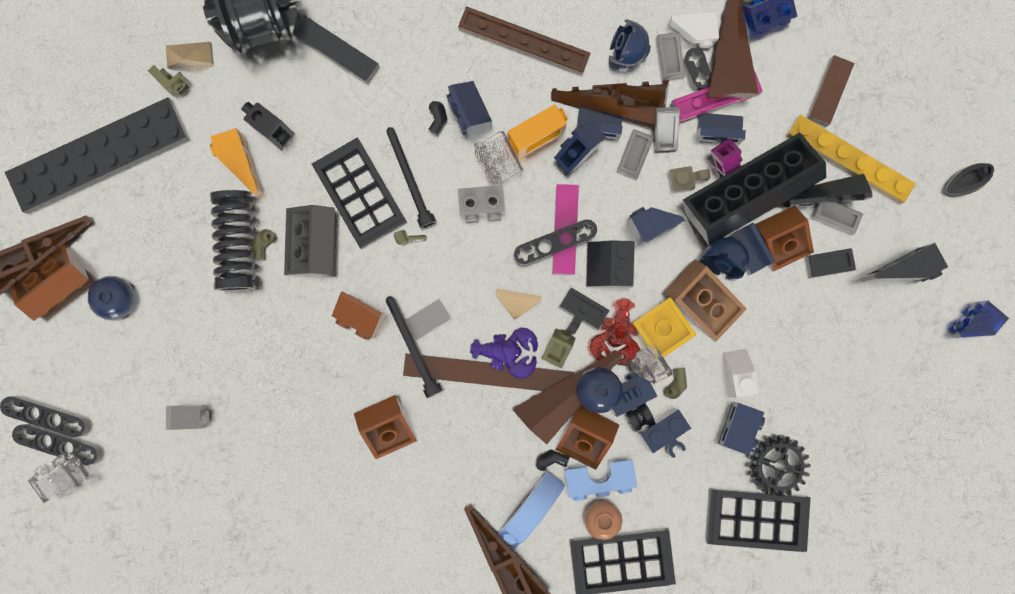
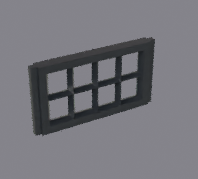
M358 137L311 163L360 249L407 222ZM358 152L364 165L349 172L343 160ZM340 163L346 175L331 183L325 170ZM368 169L374 182L359 189L353 177ZM349 180L356 192L341 200L335 187ZM377 186L384 198L369 206L363 193ZM359 196L366 209L351 217L344 204ZM387 202L394 215L379 223L372 211ZM368 213L375 226L360 233L354 221Z
M710 489L706 543L721 546L807 552L811 497L788 496L783 494V497H778L777 494L770 496L768 493ZM723 498L737 499L736 516L722 515ZM743 500L757 501L756 518L742 517ZM762 501L777 502L776 519L761 518ZM782 503L797 504L796 521L781 520ZM721 520L736 521L735 538L720 537ZM741 521L756 522L755 540L740 538ZM761 523L776 524L774 541L760 540ZM781 524L795 526L794 543L780 542Z
M669 529L617 534L607 540H600L594 537L570 540L576 594H600L676 584ZM657 539L659 556L645 557L643 540ZM638 541L639 558L625 560L623 542ZM618 543L620 560L605 562L603 545ZM598 545L600 563L585 564L584 547ZM660 560L662 577L647 579L645 562ZM640 563L642 580L627 581L626 564ZM620 565L622 582L608 583L606 566ZM601 567L602 584L588 586L586 569Z

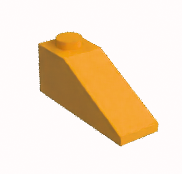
M237 128L210 136L212 140L210 149L213 156H217L256 196L262 195L242 133Z

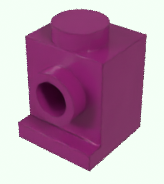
M730 138L710 150L716 168L723 176L741 166L740 162L743 160L740 154L742 151Z

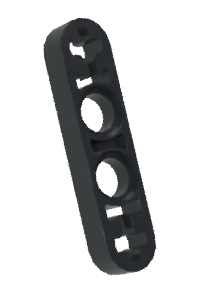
M586 219L521 244L514 251V259L520 265H528L587 242L597 234V225L592 220ZM584 224H587L588 227L592 226L593 230L590 232V236L583 233L579 235L581 240H576L573 228L576 227L578 232L584 228ZM563 232H569L572 235L573 239L570 244L565 245L561 243L559 237ZM543 240L551 243L552 247L548 253H543L539 250L538 245ZM535 244V251L539 255L538 257H534V253L528 255L527 261H524L523 258H518L517 255L520 254L521 249H524L525 252L532 250L530 245Z
M5 397L0 403V410L7 417L70 437L83 436L89 428L88 421L81 416L22 397ZM14 402L15 406L23 407L22 411L11 410L8 404ZM32 407H36L39 410V416L35 420L31 419L28 414ZM58 414L61 421L58 426H53L50 423L51 415ZM67 422L71 424L79 422L78 426L81 427V430L75 432L74 427L65 425Z
M31 424L18 425L12 432L13 440L19 445L81 465L95 464L101 457L100 449L93 444ZM26 430L27 434L36 436L34 439H23V435L20 432ZM44 435H48L51 438V444L48 448L43 447L41 444V438ZM65 442H70L73 446V451L69 455L62 451V445ZM91 450L90 454L94 456L87 460L86 455L78 454V452Z

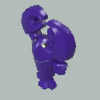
M520 327L514 330L507 340H505L506 334H496L493 336L494 342L480 344L478 339H474L473 343H471L470 353L472 358L476 359L479 355L492 359L491 368L501 371L503 370L504 362L509 373L514 378L525 379L535 370L537 364L536 356H533L530 364H526L529 356H525L515 363V360L522 353L521 348L516 343L517 341L528 351H530L528 342H530L533 352L537 351V337L528 328Z

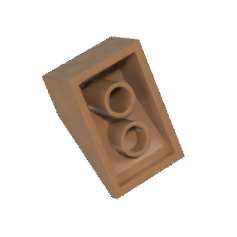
M695 259L664 291L685 314L715 341L747 309L707 266Z

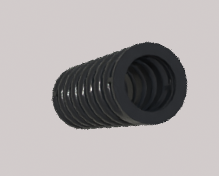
M221 190L210 193V202L216 205L211 209V215L216 217L211 222V226L216 229L212 233V239L217 241L212 246V250L219 254L213 257V263L220 266L213 270V275L216 276L214 290L235 291L256 288L254 282H252L255 280L254 274L231 273V271L253 269L255 267L254 262L229 260L254 256V251L228 248L251 245L254 243L253 238L226 236L253 232V227L225 224L237 221H251L253 216L252 214L224 212L252 208L251 202H237L239 199L250 201L252 195L250 191Z

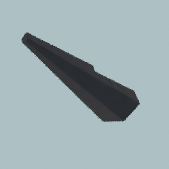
M859 174L813 185L775 208L792 207L794 205L796 207L816 206L819 203L864 201L872 198L873 195L865 175Z

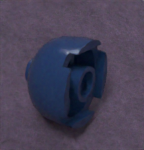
M626 19L624 20L625 26L620 25L613 36L610 49H614L613 56L609 55V59L618 65L634 66L649 55L651 46L649 45V35L646 29L639 23Z
M722 237L708 245L702 260L703 264L713 273L720 275L722 272L728 274L726 277L728 279L743 278L747 270L749 253L738 238Z
M105 276L97 279L88 291L87 302L92 312L105 320H120L127 314L129 315L136 304V292L129 284L130 282L119 276Z
M602 367L590 368L583 372L576 385V397L580 404L588 411L594 413H607L614 409L621 401L623 394L622 383L618 376L611 370Z

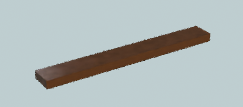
M405 353L403 376L422 378L411 354ZM421 355L432 379L545 391L550 386L575 373L535 368L529 377L519 379L514 378L509 373L506 364H503V370L501 371L491 368V363Z

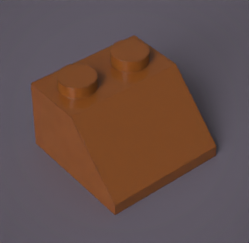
M795 205L755 224L775 260V263L770 265L773 271L814 253L808 219Z
M341 291L332 313V317L337 319L336 324L345 329L348 326L356 329L355 334L365 340L368 337L375 338L387 316Z
M396 395L354 413L358 431L375 459L417 441Z
M580 406L572 415L555 450L596 470L612 446L619 424Z

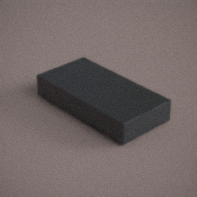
M852 248L806 256L810 278L856 270Z

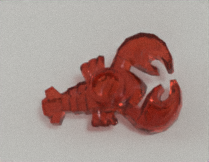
M621 298L615 302L619 309L616 311L613 319L607 317L602 324L601 329H607V331L596 334L590 340L589 349L591 355L596 360H601L604 358L602 351H605L607 355L610 354V350L604 341H608L613 348L625 344L627 346L618 351L621 355H624V358L620 359L617 364L629 366L634 364L640 355L638 343L629 335L630 333L634 336L638 335V331L629 318V310L635 307V303L631 302L630 299Z

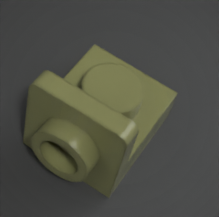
M155 65L147 70L171 95L180 92L185 87V82H187L186 77L181 72L172 77L164 68L159 70Z
M556 328L541 359L562 368L576 338L569 331Z

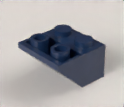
M474 81L448 86L447 102L452 112L457 111L456 121L461 132L466 131L469 137L493 126L491 117Z

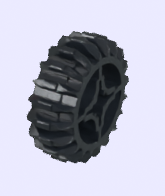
M775 435V440L768 436L766 437L767 444L760 440L758 443L761 449L756 447L754 450L757 453L756 456L749 455V459L754 460V464H748V468L755 469L749 476L751 478L758 477L753 482L754 485H761L760 490L762 492L768 490L770 496H773L776 492L778 497H783L784 491L790 496L792 495L791 488L797 492L800 491L797 484L805 485L806 482L802 477L810 476V473L804 471L805 468L811 467V464L804 463V460H807L809 455H801L805 448L803 446L797 447L798 441L793 440L790 442V437L785 436L783 440L781 435ZM780 447V450L776 452L773 458H764L769 451ZM788 450L794 456L796 467L791 466L788 462ZM770 462L775 464L776 462L783 464V466L788 467V469L776 468L774 465H771ZM762 464L770 468V482L763 474ZM785 474H793L788 481L778 484Z

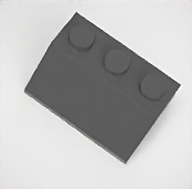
M306 205L286 208L284 275H333L335 244L334 207Z

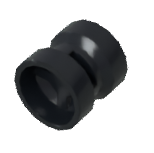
M646 403L638 406L635 410L625 413L634 432L641 430L644 425L655 423L654 417Z

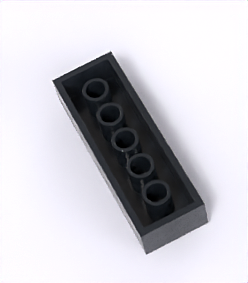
M799 132L683 199L685 213L708 245H710L716 239L727 236L826 179V162Z

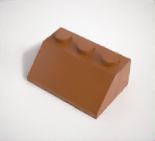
M65 243L11 286L10 289L14 305L35 321L39 317L46 315L57 303L63 302L73 291L83 287L89 279L85 268Z

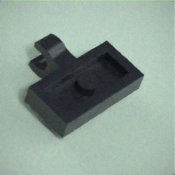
M572 287L559 306L574 316L566 329L573 335L582 321L599 330L610 311Z

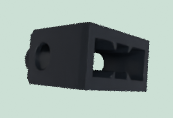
M246 102L242 106L241 113L245 115L243 120L278 149L282 150L295 135L282 120L257 102L253 105L250 102Z

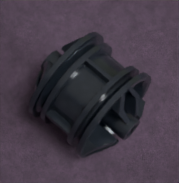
M204 0L203 10L209 26L214 29V32L235 54L242 53V44L246 49L261 44L278 41L281 39L280 33L283 34L286 40H291L296 21V3L298 0Z

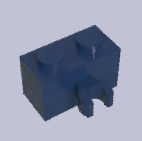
M636 370L626 375L627 380L621 382L623 390L621 401L612 409L615 417L658 397L646 372L639 373Z
M674 408L657 419L655 423L648 425L637 433L651 453H655L668 445V454L675 458L676 456L673 453L675 446H679L682 451L686 450L685 445L677 441L676 438L692 428L680 410Z

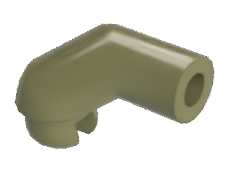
M263 229L253 238V260H264V248L274 238V233L271 230Z
M685 367L674 368L675 381L665 390L668 398L676 399L687 389Z

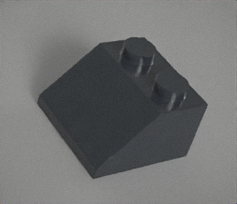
M609 240L587 242L586 287H634L635 241Z

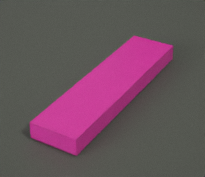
M755 72L758 93L761 94L763 90ZM710 87L674 99L671 103L673 107H679V122L747 98L706 99V93L710 90Z
M556 185L554 231L577 223L579 185ZM575 227L572 230L575 232L577 240V231ZM563 232L559 237L561 243L565 245L570 244L573 239L569 232ZM576 246L553 255L552 274L575 275Z

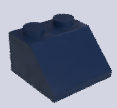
M641 207L632 212L629 216L630 220L626 224L640 247L679 226L685 220L683 216L650 207L645 210L644 207Z

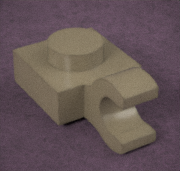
M692 166L669 170L672 193L695 189V182L706 181L711 178L709 169L693 172Z

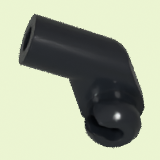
M432 101L429 104V110L432 112L434 120L428 130L438 135L447 121V114L444 105L440 101Z
M549 450L538 456L536 468L540 471H545L547 467L554 463L566 467L570 457L554 450Z

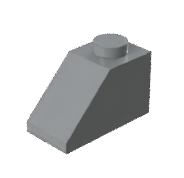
M206 405L166 406V430L206 428V424L209 422V411L206 410Z

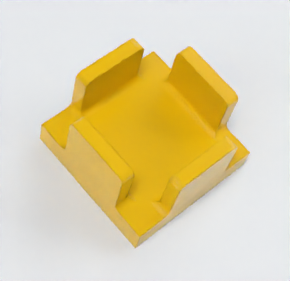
M671 297L632 323L644 345L649 351H652L658 361L697 335Z

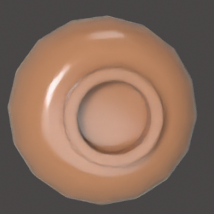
M598 501L590 505L584 517V524L588 533L600 540H607L616 536L621 530L623 523L622 513L619 508L607 501Z

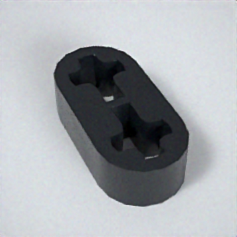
M691 48L684 56V65L692 87L699 91L708 88L711 84V79H709L711 72L704 52L700 48ZM692 54H694L695 57L699 56L700 58L697 61L698 67H696L694 61L689 60ZM698 71H700L702 78L706 77L707 79L704 85L701 82H696V79L699 77Z

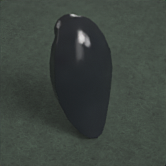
M977 163L960 170L947 183L944 190L947 196H961L978 191L993 177L994 166L990 163Z

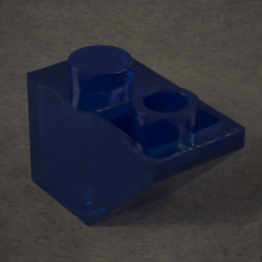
M989 300L977 301L968 309L969 314L965 319L962 318L955 324V330L951 336L953 338L996 335L1009 317Z

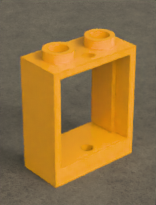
M556 104L508 130L507 140L519 159L565 133L568 118L562 108L558 109Z

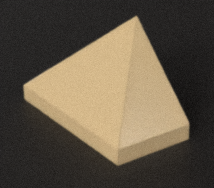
M211 42L166 46L167 68L213 65Z
M496 289L497 297L514 320L541 301V296Z

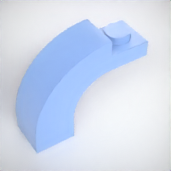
M547 471L534 486L521 507L497 535L515 550L520 543H523L545 517L565 485Z

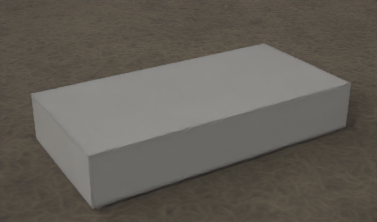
M679 32L657 35L662 80L685 77Z
M679 107L656 108L655 151L678 150Z
M633 129L617 172L638 179L654 137Z
M827 202L816 205L812 218L854 235L863 213L837 202Z
M438 299L407 318L405 322L415 341L451 319V317Z

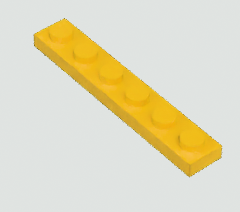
M801 114L797 117L787 134L789 137H792L800 132L818 154L853 175L864 174L870 185L900 203H905L916 185L915 182Z

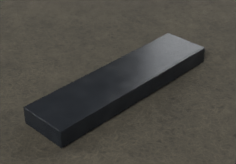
M305 15L293 31L295 37L365 83H368L379 67V63Z

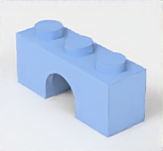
M633 459L608 461L609 474L602 481L592 480L589 477L586 465L564 468L568 497L573 498L574 501L587 499V495L596 494V497H605L610 495V491L618 490L619 494L632 492V488L637 487Z

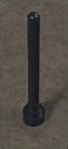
M388 127L386 130L387 136L419 213L417 215L418 225L420 229L432 226L437 223L433 213H430V210L426 209L395 129Z
M388 296L386 298L387 306L424 381L423 392L426 398H429L443 391L441 385L432 379L394 297Z

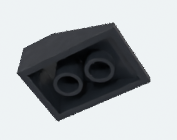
M931 243L910 251L860 279L862 282L931 281L943 275L941 271L948 268V265L936 243Z

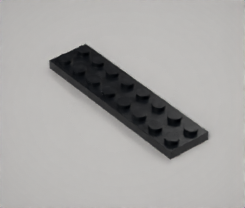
M167 97L5 171V175L22 212L28 213L189 138L171 99Z

